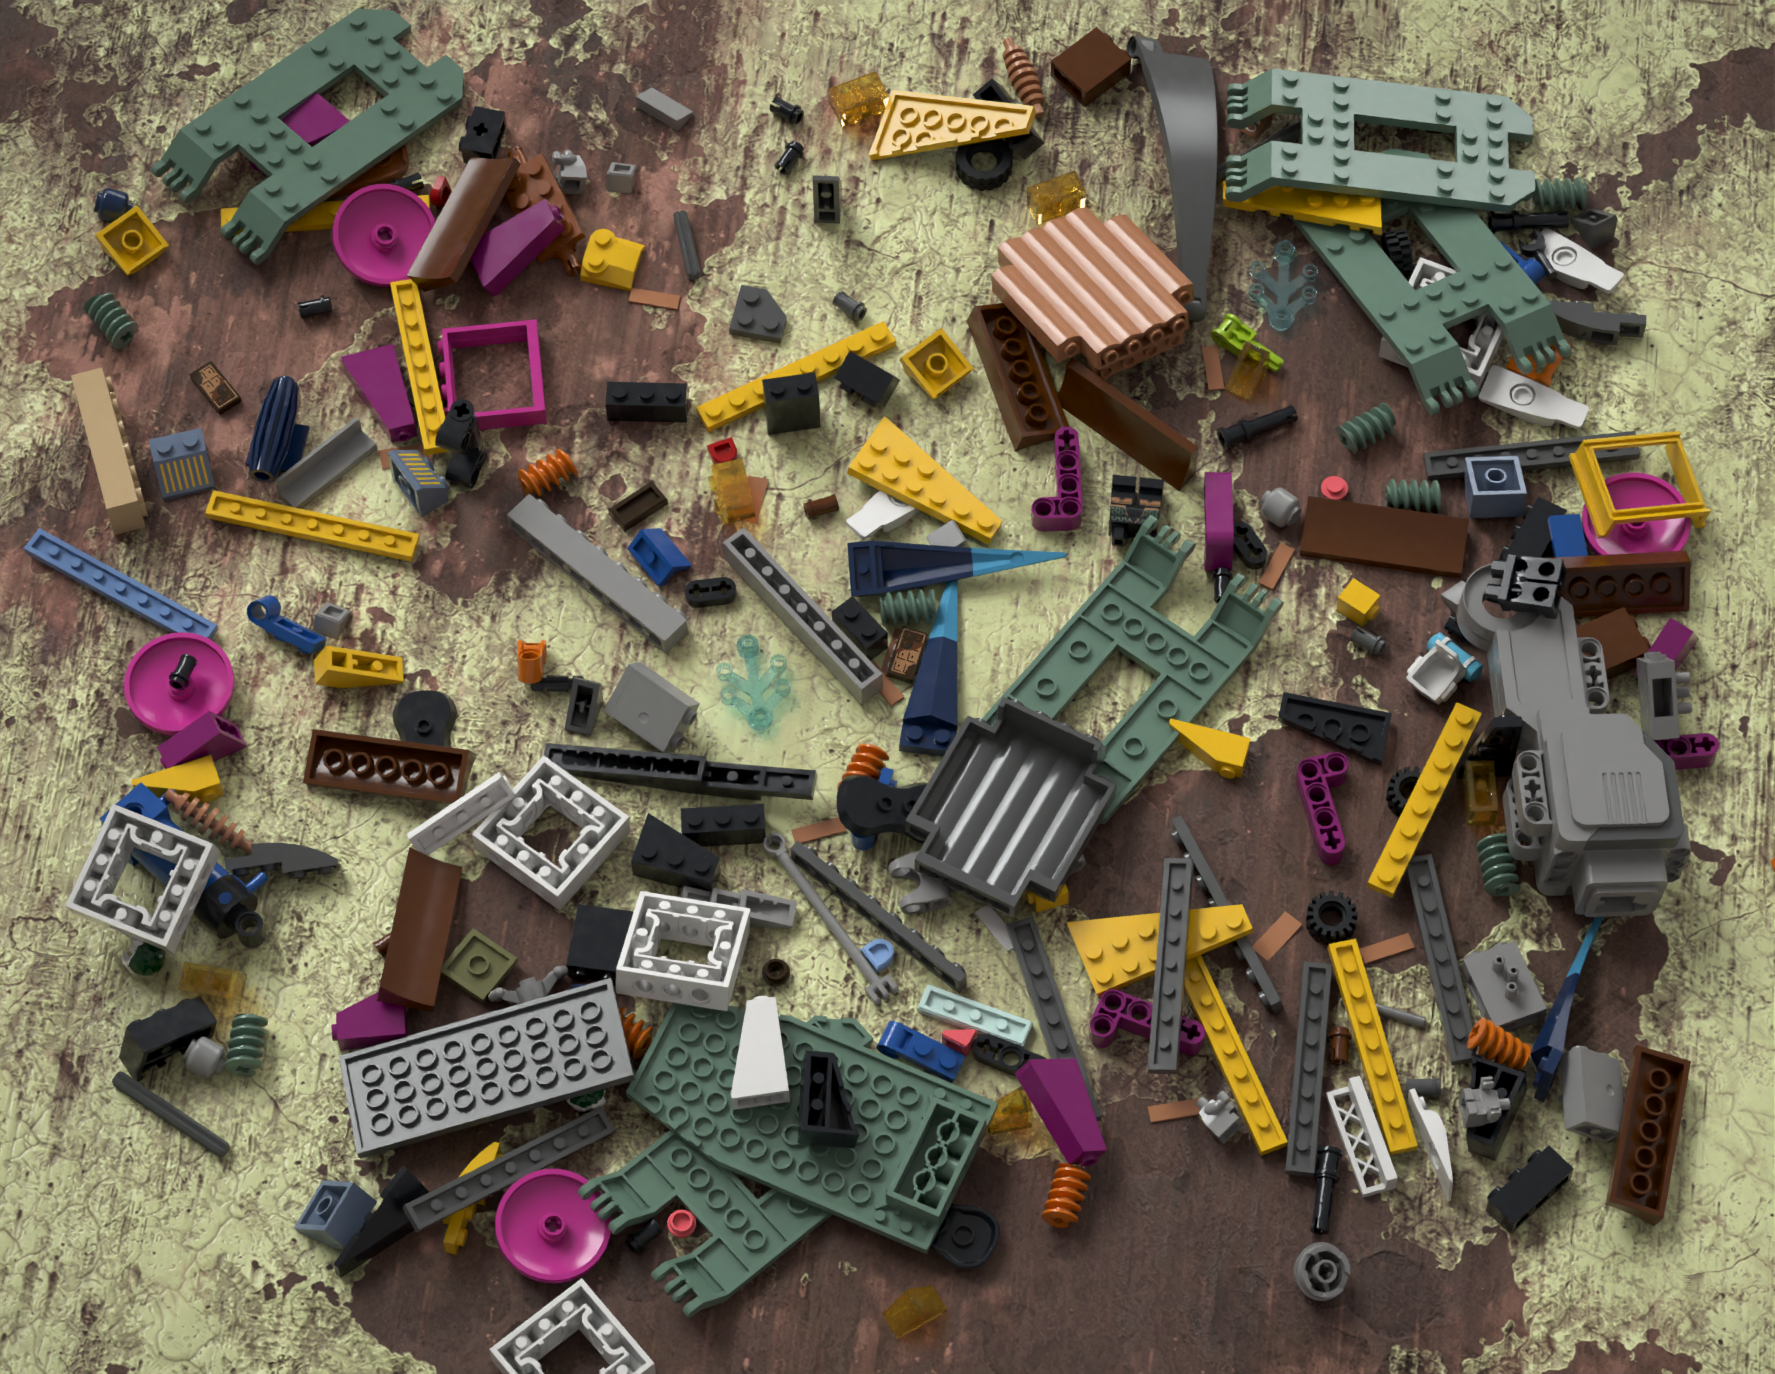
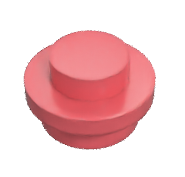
M1330 476L1322 482L1321 493L1325 498L1342 500L1347 495L1348 485L1341 477Z
M677 1210L668 1218V1230L677 1238L689 1237L696 1229V1219L687 1210Z

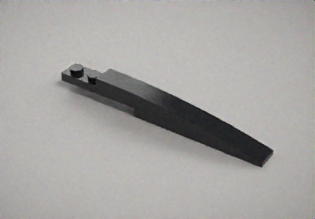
M546 743L544 750L545 757L572 776L761 801V796L813 800L818 776L816 770L709 762L706 756L552 743Z

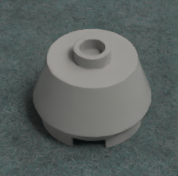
M1318 1242L1307 1246L1300 1253L1293 1266V1277L1298 1287L1306 1296L1318 1301L1330 1300L1339 1295L1344 1290L1348 1275H1350V1264L1345 1254L1334 1245L1325 1242Z

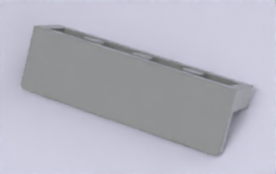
M357 417L275 480L278 496L288 506L302 509L377 450L376 443L361 430L360 420Z

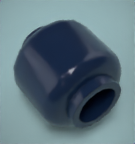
M105 188L102 193L98 192L94 212L97 213L99 220L112 223L131 210L133 203L129 202L128 193Z

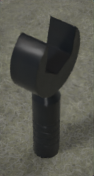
M1532 231L1533 238L1536 240L1535 244L1525 245L1519 239L1520 252L1526 257H1535L1536 261L1544 268L1546 277L1552 280L1556 278L1557 272L1543 253L1546 248L1545 238L1540 232Z

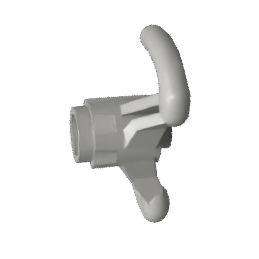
M557 966L543 980L536 981L535 977L519 982L520 987L516 991H507L499 987L491 991L488 998L491 1002L507 1000L521 1004L546 997L555 982L564 978L569 970L566 966Z

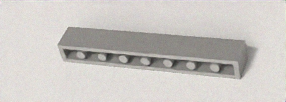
M528 494L507 514L508 526L513 532L665 654L688 633L687 617L681 610L677 608L674 610L670 607L661 594H654L650 591L641 578H634L630 575L622 563L619 561L614 562L610 559L602 547L598 545L595 547L588 541L587 536L582 531H575L570 527L562 515H555L551 512L543 500L539 498L536 500Z
M744 527L723 542L724 559L861 705L883 689L882 673Z

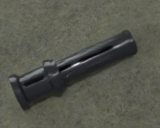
M1512 210L1510 213H1495L1494 211H1489L1488 228L1493 234L1500 231H1511L1514 234L1522 229L1568 228L1569 226L1568 211L1519 213V211Z
M1289 405L1286 408L1250 421L1238 420L1237 424L1233 426L1217 428L1218 440L1224 450H1229L1232 445L1243 441L1245 443L1250 442L1253 436L1291 422H1296L1298 416H1293V414L1297 412L1293 405Z
M1321 1146L1317 1151L1320 1157L1318 1169L1314 1173L1315 1180L1317 1181V1190L1310 1231L1318 1235H1323V1231L1325 1235L1329 1234L1335 1184L1340 1179L1338 1165L1339 1159L1343 1156V1151L1333 1146Z

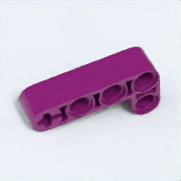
M1061 427L1055 433L1054 440L1056 497L1038 498L1032 503L1031 524L1036 530L1043 532L1075 530L1079 528L1082 522L1083 506L1079 436L1075 429ZM1065 443L1069 445V450H1064ZM1069 465L1072 468H1064L1063 466ZM1068 488H1069V489H1072V490H1074V491L1067 492V491H1065V489H1068ZM1066 512H1073V513H1075V514H1074V515H1067V514H1065V513H1066ZM1039 513H1047L1048 515H1047V516H1040V515H1038V514H1039Z
M1204 472V571H1214L1216 568L1221 567L1232 571L1234 545L1232 473Z
M1709 733L1679 735V738L1653 740L1675 762L1676 770L1709 767L1714 763L1719 749L1718 739ZM1678 750V751L1682 752L1683 754H1682V755H1676V754H1674L1672 751Z
M1339 752L1306 758L1298 764L1296 773V786L1318 856L1327 865L1338 864L1343 858L1345 848L1344 835L1329 788L1342 785L1347 778L1349 762L1347 757ZM1331 767H1337V768L1341 769V771H1339V772H1334V771L1330 770L1329 768H1331ZM1311 773L1314 775V777L1308 778L1305 777L1303 774ZM1318 797L1322 799V801L1315 802L1312 801L1310 798ZM1325 821L1328 822L1330 825L1321 826L1320 824H1318V822ZM1329 839H1331V841H1330L1331 846H1327Z
M1118 990L1106 991L1101 996L1090 1021V1042L1098 1048H1106L1114 1041L1119 1028L1150 1040L1153 1004ZM1116 1004L1119 1008L1117 1010H1110L1106 1006ZM1142 1014L1145 1016V1019L1136 1020L1132 1016ZM1182 1016L1179 1052L1195 1055L1203 1049L1205 1030L1201 1023ZM1098 1028H1105L1109 1032H1107L1106 1034H1099L1095 1030Z

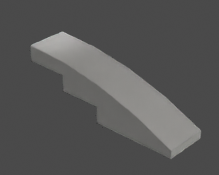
M683 886L680 896L681 898L750 908V926L788 929L793 927L797 901L742 889L741 893L713 888L710 892Z

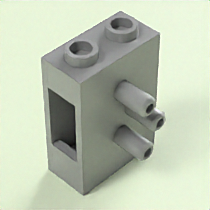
M1661 652L1644 653V658H1637L1641 729L1652 740L1679 738L1678 714L1691 713L1692 704L1690 702L1677 703V698L1690 696V689L1688 686L1676 687V684L1689 683L1691 680L1690 673H1675V661L1667 658L1666 654H1661Z
M638 662L628 664L604 711L662 752L678 749L685 739L683 734L687 727L696 720L698 715L696 711L700 703L643 663Z
M1515 941L1507 944L1506 942L1497 943L1490 950L1484 952L1475 951L1463 959L1461 973L1482 1018L1485 1017L1486 1021L1494 1022L1495 1026L1502 1027L1504 1032H1512L1545 1019L1547 1007Z
M1586 1046L1572 1047L1571 1051L1562 1055L1560 1061L1562 1095L1559 1096V1102L1563 1105L1565 1130L1603 1143L1617 1139L1624 1104L1620 1060L1609 1057L1606 1053L1589 1050Z

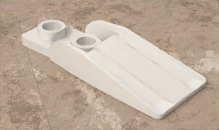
M1544 228L1540 232L1545 238L1546 248L1543 253L1557 272L1556 278L1565 284L1579 289H1585L1590 284L1610 294L1624 280L1622 272L1606 265L1604 261L1578 244L1549 228ZM1534 239L1530 244H1535L1536 240ZM1522 255L1525 259H1530V257Z
M1496 365L1491 367L1478 397L1480 401L1524 421L1542 426H1551L1556 421L1579 430L1582 428L1589 411L1587 405L1565 398L1564 395L1538 382Z
M879 491L860 511L847 519L846 526L861 539L865 540L881 528L882 531L889 532L899 527L920 510Z
M1414 1088L1409 1090L1408 1104L1445 1197L1449 1202L1452 1196L1453 1177L1446 1129L1437 1112L1427 1110L1424 1098L1422 1096L1418 1097Z

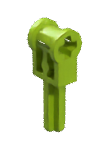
M1226 314L1223 318L1224 322L1219 328L1213 329L1210 333L1212 340L1221 348L1227 349L1239 358L1246 353L1273 372L1279 371L1284 363L1282 358L1256 341V331L1245 325L1233 314Z

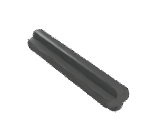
M684 210L676 211L673 216L687 278L689 280L699 279L701 277V270L688 214Z

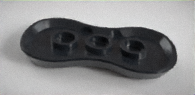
M420 690L408 693L397 701L392 716L400 741L450 747V734L457 716L456 706L450 696L440 691Z
M851 775L845 778L838 788L837 812L839 819L846 829L860 836L895 832L908 836L917 842L924 843L925 841L919 840L905 831V821L928 783L918 782L905 786H891L867 775Z
M952 1203L931 1248L956 1267L965 1269L977 1268L983 1265L993 1254L999 1241L1000 1226L996 1218L984 1208Z

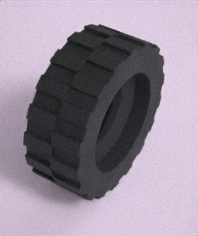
M1003 138L958 146V151H956L957 176L969 188L978 189L979 191H990L1001 187L1004 182L1008 181L1009 175L1011 176L1013 168L1012 149ZM979 152H989L996 157L997 164L989 171L976 170L971 163L972 157Z

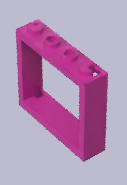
M537 319L442 329V340L438 341L439 355H444V362H439L441 378H446V384L441 385L443 401L448 400V407L443 408L445 418L453 402L457 401L452 349L528 341L534 407L475 412L474 414L477 418L479 430L547 424Z

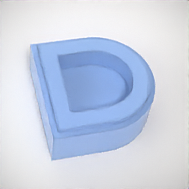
M885 939L873 940L861 948L862 955L876 973L888 967L894 960V948Z

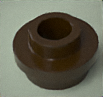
M771 959L763 966L762 977L771 986H781L788 981L790 968L781 959ZM773 971H779L781 972V975L774 977L771 975V973Z

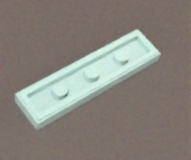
M929 984L917 1008L918 1013L963 1029L977 1030L979 1035H990L1023 1049L1033 1027L1032 1021Z

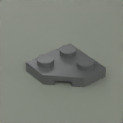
M741 285L729 333L731 335L781 344L787 323L785 313L767 289Z

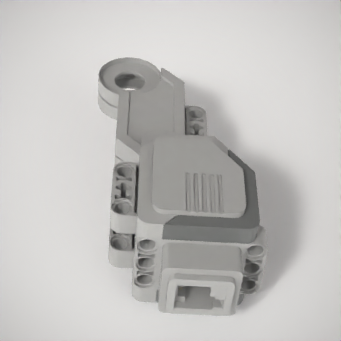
M1492 564L1482 566L1467 579L1458 603L1456 618L1459 629L1464 637L1474 646L1488 651L1487 660L1495 717L1506 714L1522 717L1523 727L1518 744V750L1522 753L1516 759L1512 770V778L1508 781L1502 798L1510 855L1519 861H1533L1536 886L1542 894L1548 896L1573 895L1576 914H1585L1586 917L1649 915L1656 910L1668 883L1680 878L1691 854L1688 827L1683 823L1675 762L1626 713L1604 714L1609 703V691L1603 648L1601 643L1594 638H1577L1573 605L1561 597L1556 619L1545 618L1544 614L1532 612H1516L1514 616L1509 618L1494 617L1484 608L1483 602L1487 600L1485 592L1488 583L1501 585L1502 579L1492 578ZM1583 653H1589L1592 657H1588ZM1590 702H1595L1599 706H1594ZM1518 841H1524L1529 846H1523Z

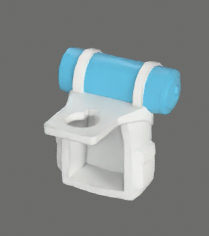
M1439 632L1428 641L1426 649L1429 652L1424 657L1419 656L1407 670L1406 680L1420 694L1439 705L1450 698L1457 689V683L1463 678L1468 682L1477 680L1481 676L1484 666L1477 661V658L1469 655L1452 642L1451 638Z

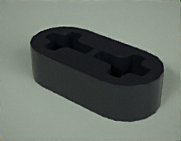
M1245 522L1234 523V551L1247 568L1252 570L1261 569L1267 560L1266 547L1249 524ZM1237 532L1241 535L1245 534V542L1240 536L1236 537ZM1250 549L1255 555L1260 554L1259 559L1255 557L1250 558Z
M727 577L695 580L688 583L685 587L686 602L694 608L727 605L736 598L735 582ZM722 587H726V589H727V594H726V595H722V592H721V588H722ZM699 590V598H695L694 591Z

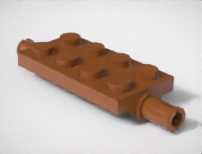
M513 147L516 154L514 155L510 149L507 152L508 158L515 157L521 165L505 195L515 215L520 214L543 199H546L552 206L556 204L564 217L561 219L564 230L537 256V259L543 264L551 258H557L561 260L569 277L577 276L574 269L576 268L580 274L582 266L575 255V246L578 241L586 236L546 157L540 153L528 161L522 147Z

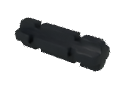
M547 675V678H542L541 681L531 684L532 691L547 689V691L569 692V689H572L574 677L582 679L584 677L573 676L569 678L568 675Z

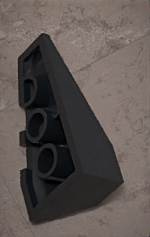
M402 1166L380 1194V1197L383 1198L380 1206L376 1211H369L364 1218L365 1222L362 1227V1233H355L333 1264L336 1275L340 1278L414 1231L411 1222L403 1210V1206L429 1193V1191L406 1167Z

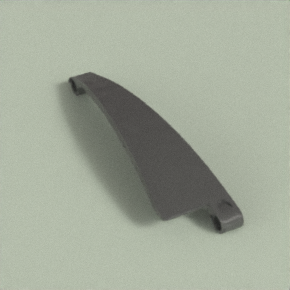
M1133 35L1127 42L1126 51L1131 59L1141 60L1143 73L1151 94L1161 132L1174 210L1178 269L1193 283L1194 301L1183 307L1188 311L1189 321L1199 322L1204 320L1207 312L1206 276L1216 194L1217 110L1213 70L1210 61L1205 58L1163 53L1157 39Z

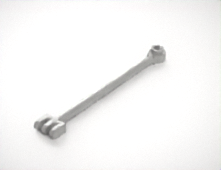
M770 833V842L769 837L766 836L763 842L765 853L770 857H776L870 983V986L865 988V994L874 1006L881 1003L876 993H879L884 1000L890 998L888 991L885 989L886 987L893 994L898 993L899 988L889 974L881 979L794 863L787 853L785 838L779 833ZM771 843L772 845H778L780 848L778 850H771Z

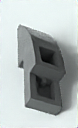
M1548 300L1552 305L1562 333L1574 338L1599 344L1617 345L1618 337L1643 338L1646 315H1638L1637 313L1619 314L1609 311L1593 312V303Z
M288 843L251 844L252 855L224 859L226 871L233 873V876L235 875L236 877L249 875V870L261 868L263 873L278 870L277 866L282 865L285 876L290 875V879H300L307 877L306 872L318 871V875L335 873L334 868L340 867L339 860L325 852Z

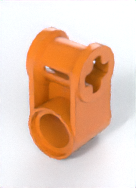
M518 640L517 662L519 681L533 684L542 680L544 665L547 659L546 640H541L540 643H524L523 640Z

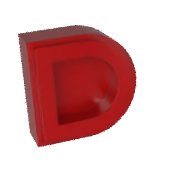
M439 175L436 177L430 193V203L433 206L443 207L452 192L446 177Z
M732 437L707 445V451L715 466L729 468L736 463L738 457L737 448Z

